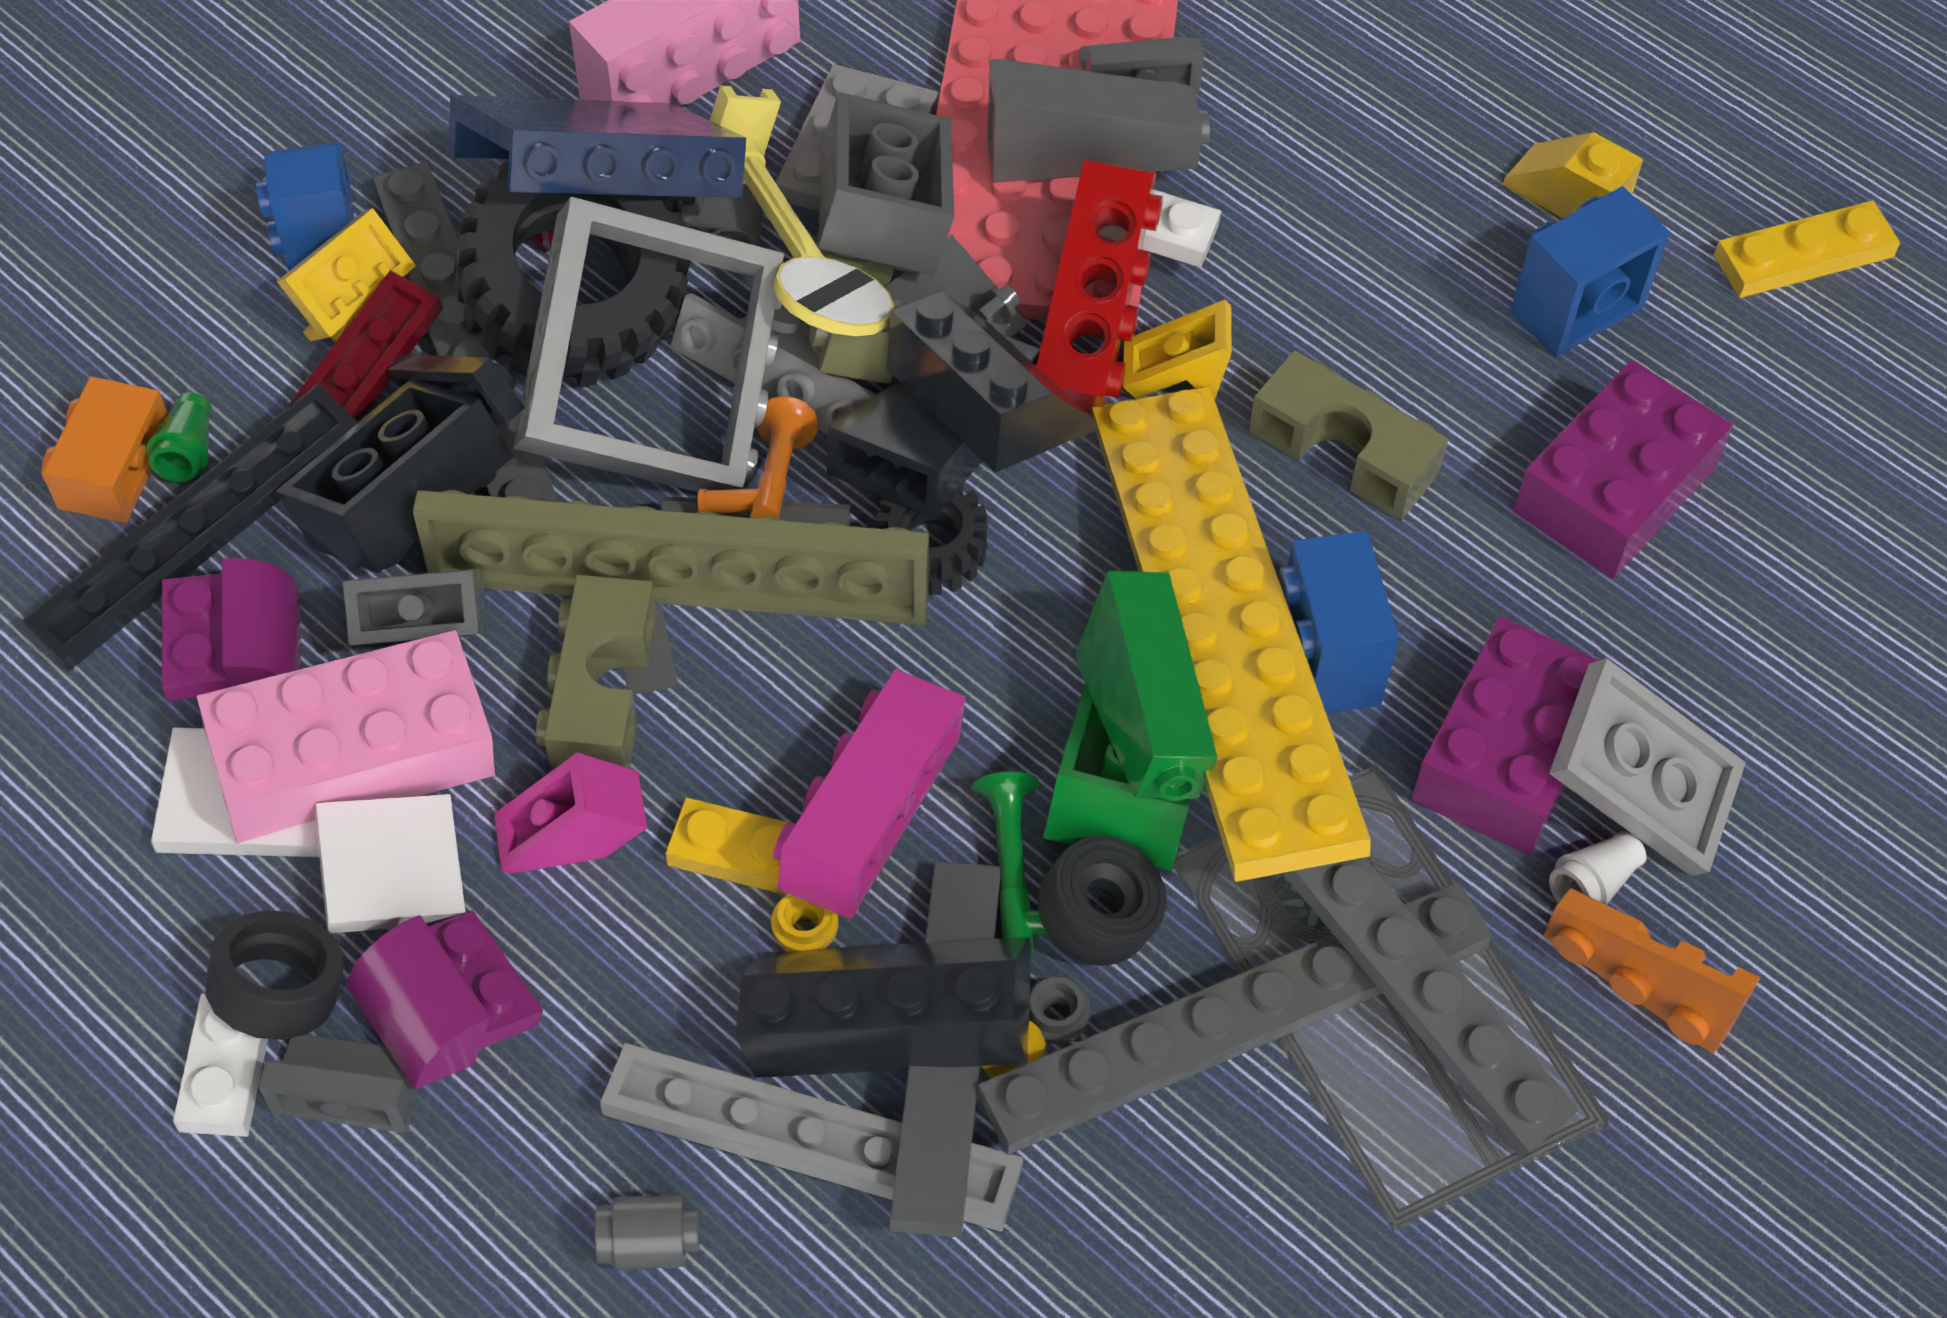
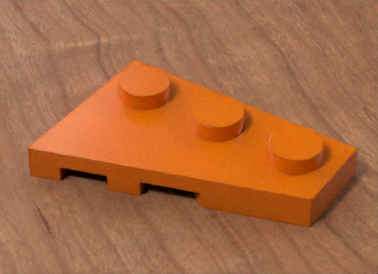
M1572 888L1556 905L1543 936L1553 943L1558 953L1566 960L1577 965H1585L1608 981L1615 993L1622 999L1635 1005L1644 1006L1667 1022L1670 1030L1678 1038L1692 1045H1700L1712 1055L1728 1036L1761 978L1740 967L1736 969L1732 976H1729L1702 963L1705 960V951L1684 941H1681L1676 948L1667 947L1651 939L1649 931L1642 921Z

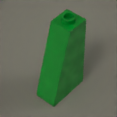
M1107 571L1075 652L1077 665L1134 797L1163 798L1167 801L1199 799L1205 786V771L1213 769L1218 757L1170 574L1163 572Z

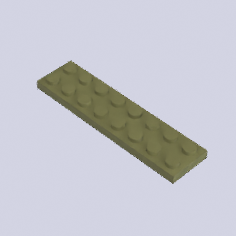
M455 490L443 492L417 491L413 514L427 572L482 568L484 589L573 596L577 575L652 581L655 602L661 604L926 626L929 598V533L912 532L900 527L876 529L852 527L838 522L816 524L784 521L776 517L756 519L720 516L708 511L684 513L660 511L647 506L624 508L593 505L585 501H571L568 503L539 501L515 495L505 498L467 495Z

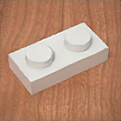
M1154 190L1155 195L1163 196L1160 220L1157 231L1146 230L1142 249L1201 268L1219 226L1221 210ZM1111 225L1101 229L1097 235L1119 241L1128 233L1122 227Z
M205 994L200 996L173 1123L177 1130L183 1133L248 1137L268 1039L255 1038L232 1029L214 1014Z

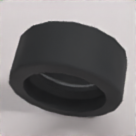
M273 910L244 914L224 925L212 942L206 974L205 997L217 1017L232 1029L255 1038L285 1040L307 1035L324 1024L336 1006L343 975V952L334 936L316 921L293 912ZM259 959L281 960L299 967L312 978L313 982L307 986L291 990L268 989L248 981L235 968L245 962Z

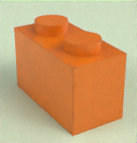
M90 376L80 398H75L68 408L66 426L56 446H51L47 450L42 462V478L48 486L57 509L127 524L152 471L146 451L147 443L168 415L159 390Z

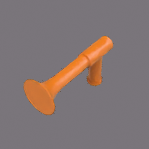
M779 396L770 398L762 423L756 426L759 435L770 444L763 474L759 478L757 488L709 491L707 488L699 489L698 511H708L716 514L751 512L750 518H779L786 490V476L792 450L805 447L813 441L818 432V419L814 410L806 402L795 397Z

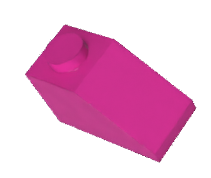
M580 753L574 754L494 813L501 871L508 873L602 859L647 829L638 771Z

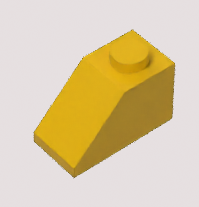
M1592 132L1534 144L1506 175L1503 185L1557 216L1565 218L1576 212L1589 198L1594 196L1601 198L1621 186H1624L1633 194L1644 159Z

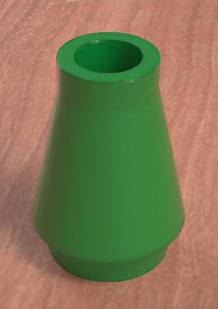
M192 392L180 394L176 398L174 407L147 443L146 451L149 457V465L158 476L165 480L178 483L188 482L194 479L198 473L202 472L208 464L209 418L212 406L202 395Z

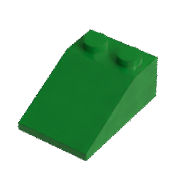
M1085 683L1057 775L1043 838L1063 843L1069 847L1079 840L1088 837H1114L1128 842L1141 850L1156 867L1172 871L1190 799L1167 801L1163 798L1134 797Z

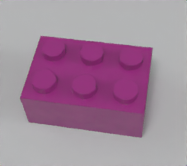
M1631 359L1526 469L1513 512L1614 579L1717 467L1733 424Z
M1499 616L1422 762L1411 801L1531 856L1565 787L1563 783L1549 774L1588 665L1599 661V659Z

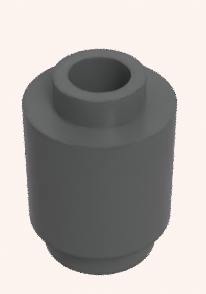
M683 1194L614 1198L613 1205L596 1206L595 1242L598 1264L615 1263L616 1270L686 1267V1253L700 1250L698 1208H685Z

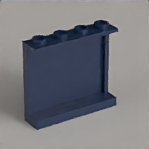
M450 95L448 154L455 158L509 159L507 191L742 198L747 138L675 104Z

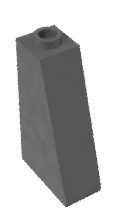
M1005 59L989 60L987 145L993 183L1080 177L1083 160L1147 172L1197 169L1200 145L1209 144V114L1207 109H1198L1194 86Z

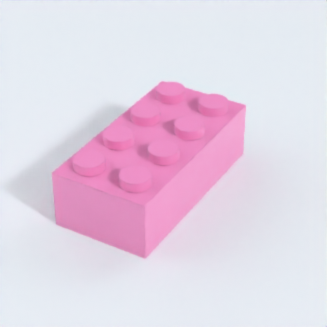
M608 0L569 21L580 100L672 103L681 107L694 102L701 95L723 83L740 77L747 70L767 59L786 52L791 46L800 42L798 0Z
M456 630L196 696L236 845L315 820L316 803L416 797L495 776L492 734Z

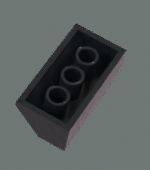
M1030 937L764 952L741 976L735 1037L755 1078L909 1070V1066L954 1068L1027 1064L1031 940Z

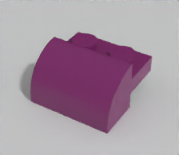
M225 558L221 559L222 573L162 580V689L167 701L197 698V695L302 669L300 592L296 582L288 573L274 565L258 560Z
M473 910L431 926H427L423 918L418 915L394 927L375 941L361 955L353 966L346 984V988L414 1089L474 1066L480 1049L537 1027L543 1012L539 1003Z

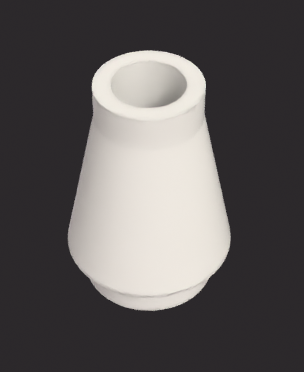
M1621 831L1610 839L1560 857L1556 862L1555 870L1551 872L1549 877V885L1554 898L1559 903L1569 889L1572 888L1607 905L1632 873L1645 863V848L1635 835L1627 831Z

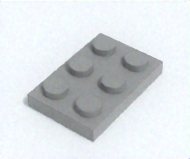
M833 64L775 182L788 203L819 211L821 147L838 92L935 115L938 107V91Z
M1606 658L1588 665L1549 774L1688 875L1696 876L1710 872L1746 762Z

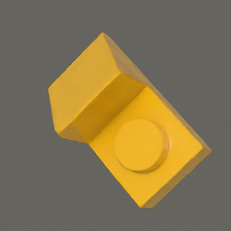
M1222 300L1133 336L1132 342L1124 341L1123 362L1126 363L1123 388L1135 399L1187 380L1195 389L1210 386L1215 400L1232 354L1231 305L1226 300Z

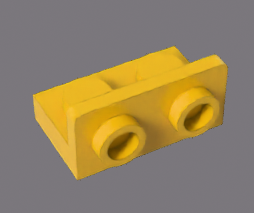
M371 208L360 213L281 277L277 283L310 324L303 331L309 341L330 337L336 342L390 270L403 277L416 265L375 210Z

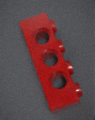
M1083 160L1036 366L1086 412L1093 413L1092 407L1104 408L1108 403L1109 397L1119 398L1121 394L1126 363L1117 361L1121 340L1132 342L1138 307L1129 304L1134 285L1144 287L1151 251L1142 250L1146 230L1157 231L1163 196L1154 194V173ZM1111 225L1122 227L1128 233L1123 239L1115 242L1105 241L1097 235L1101 229ZM1105 280L1113 284L1115 290L1106 297L1097 298L1089 295L1085 288L1093 281ZM1085 335L1095 336L1103 342L1102 347L1091 354L1077 352L1072 347V344L1076 339Z

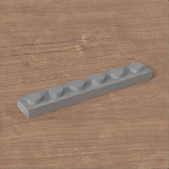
M628 1043L624 1044L600 1101L602 1115L893 1200L902 1128L901 1122ZM972 1143L964 1221L1000 1232L1003 1231L1022 1172L1023 1157L1012 1154L1007 1155L1005 1152Z

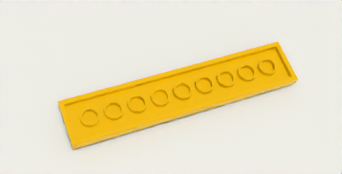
M1210 386L1107 404L1104 408L1092 407L1093 418L1096 420L1095 432L1138 571L1169 573L1218 757L1213 769L1205 771V788L1234 881L1238 882L1369 857L1371 838Z

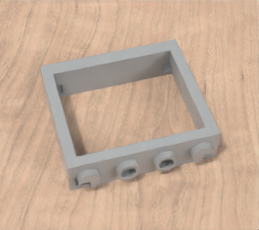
M570 197L557 213L521 402L525 409L519 413L513 449L695 492L705 488L708 491L743 489L744 484H750L758 459L757 449L751 448L754 425L759 426L762 423L768 403V392L761 389L764 367L769 368L771 366L778 345V334L772 332L771 327L774 310H779L782 304L776 297L773 284L781 264H783L784 253ZM589 234L753 277L721 464L554 424Z

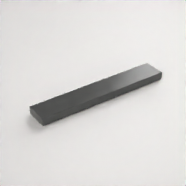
M935 861L925 943L995 939L1001 875L999 866ZM909 1066L890 1216L891 1232L962 1238L981 1066L954 1068Z

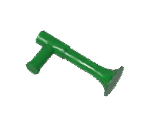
M997 772L975 780L971 785V789L974 794L985 798L989 802L994 814L998 860L1001 872L999 903L1002 938L1030 937L1032 957L1034 955L1032 936L1048 934L1041 923L1038 910H1030L1029 892L1025 884L1021 810L1026 795L1038 788L1039 781L1035 776L1023 772Z

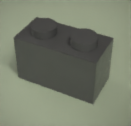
M482 568L342 581L349 646L417 640L453 630L457 631L458 636L480 634L488 631Z

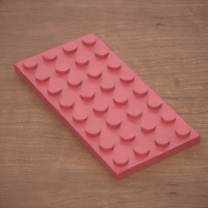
M957 0L936 116L951 119L954 219L948 237L952 234L998 289L1005 284L1014 289L1020 298V304L1015 308L1024 319L1047 321L1080 177L993 183L987 145L989 60L1005 59L1081 70L1079 49L1082 46L1174 38L1178 0ZM1156 171L1152 172L1154 173V186L1156 179ZM1099 236L1105 241L1115 242V240ZM1105 280L1093 281L1085 288L1089 295L1097 298L1106 297L1115 290L1114 285ZM1134 285L1129 305L1137 306L1139 311L1142 286Z

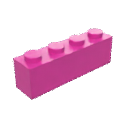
M897 669L893 671L881 691L873 689L869 693L860 713V725L855 733L845 732L842 735L833 754L832 769L826 778L817 776L813 780L804 800L802 816L797 823L788 821L779 834L773 854L774 859L780 861L778 890L848 919L853 918L958 743L966 696Z

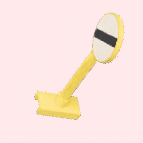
M720 85L710 121L747 138L743 184H747L793 256V259L781 264L775 277L773 288L777 299L794 316L811 326L830 333L856 337L874 335L887 328L891 310L894 309L890 293L875 278L859 268L824 257L765 168L766 160L764 154L781 104L778 96L772 89H762L760 97L738 96L731 86Z

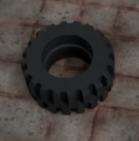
M509 160L501 164L497 178L487 176L478 186L474 202L467 205L461 224L454 266L457 270L454 286L457 301L465 304L463 318L470 331L478 333L483 330L485 333L482 347L494 358H499L503 353L511 357L510 369L526 377L542 292L536 289L521 272L515 258L517 248L530 237L554 229L557 213L570 197L686 227L681 214L677 212L669 214L673 200L670 196L507 191ZM595 236L607 244L619 257L627 274V284L618 294L604 301L592 304H576L563 377H576L579 387L596 385L599 374L606 371L608 377L615 380L629 373L633 360L636 363H645L656 352L659 340L666 339L674 324L688 283L686 276L691 260Z

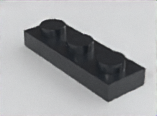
M403 355L387 369L399 387H402L413 378L479 397L495 423H509L525 409L513 391L515 389V382L505 367L491 358Z

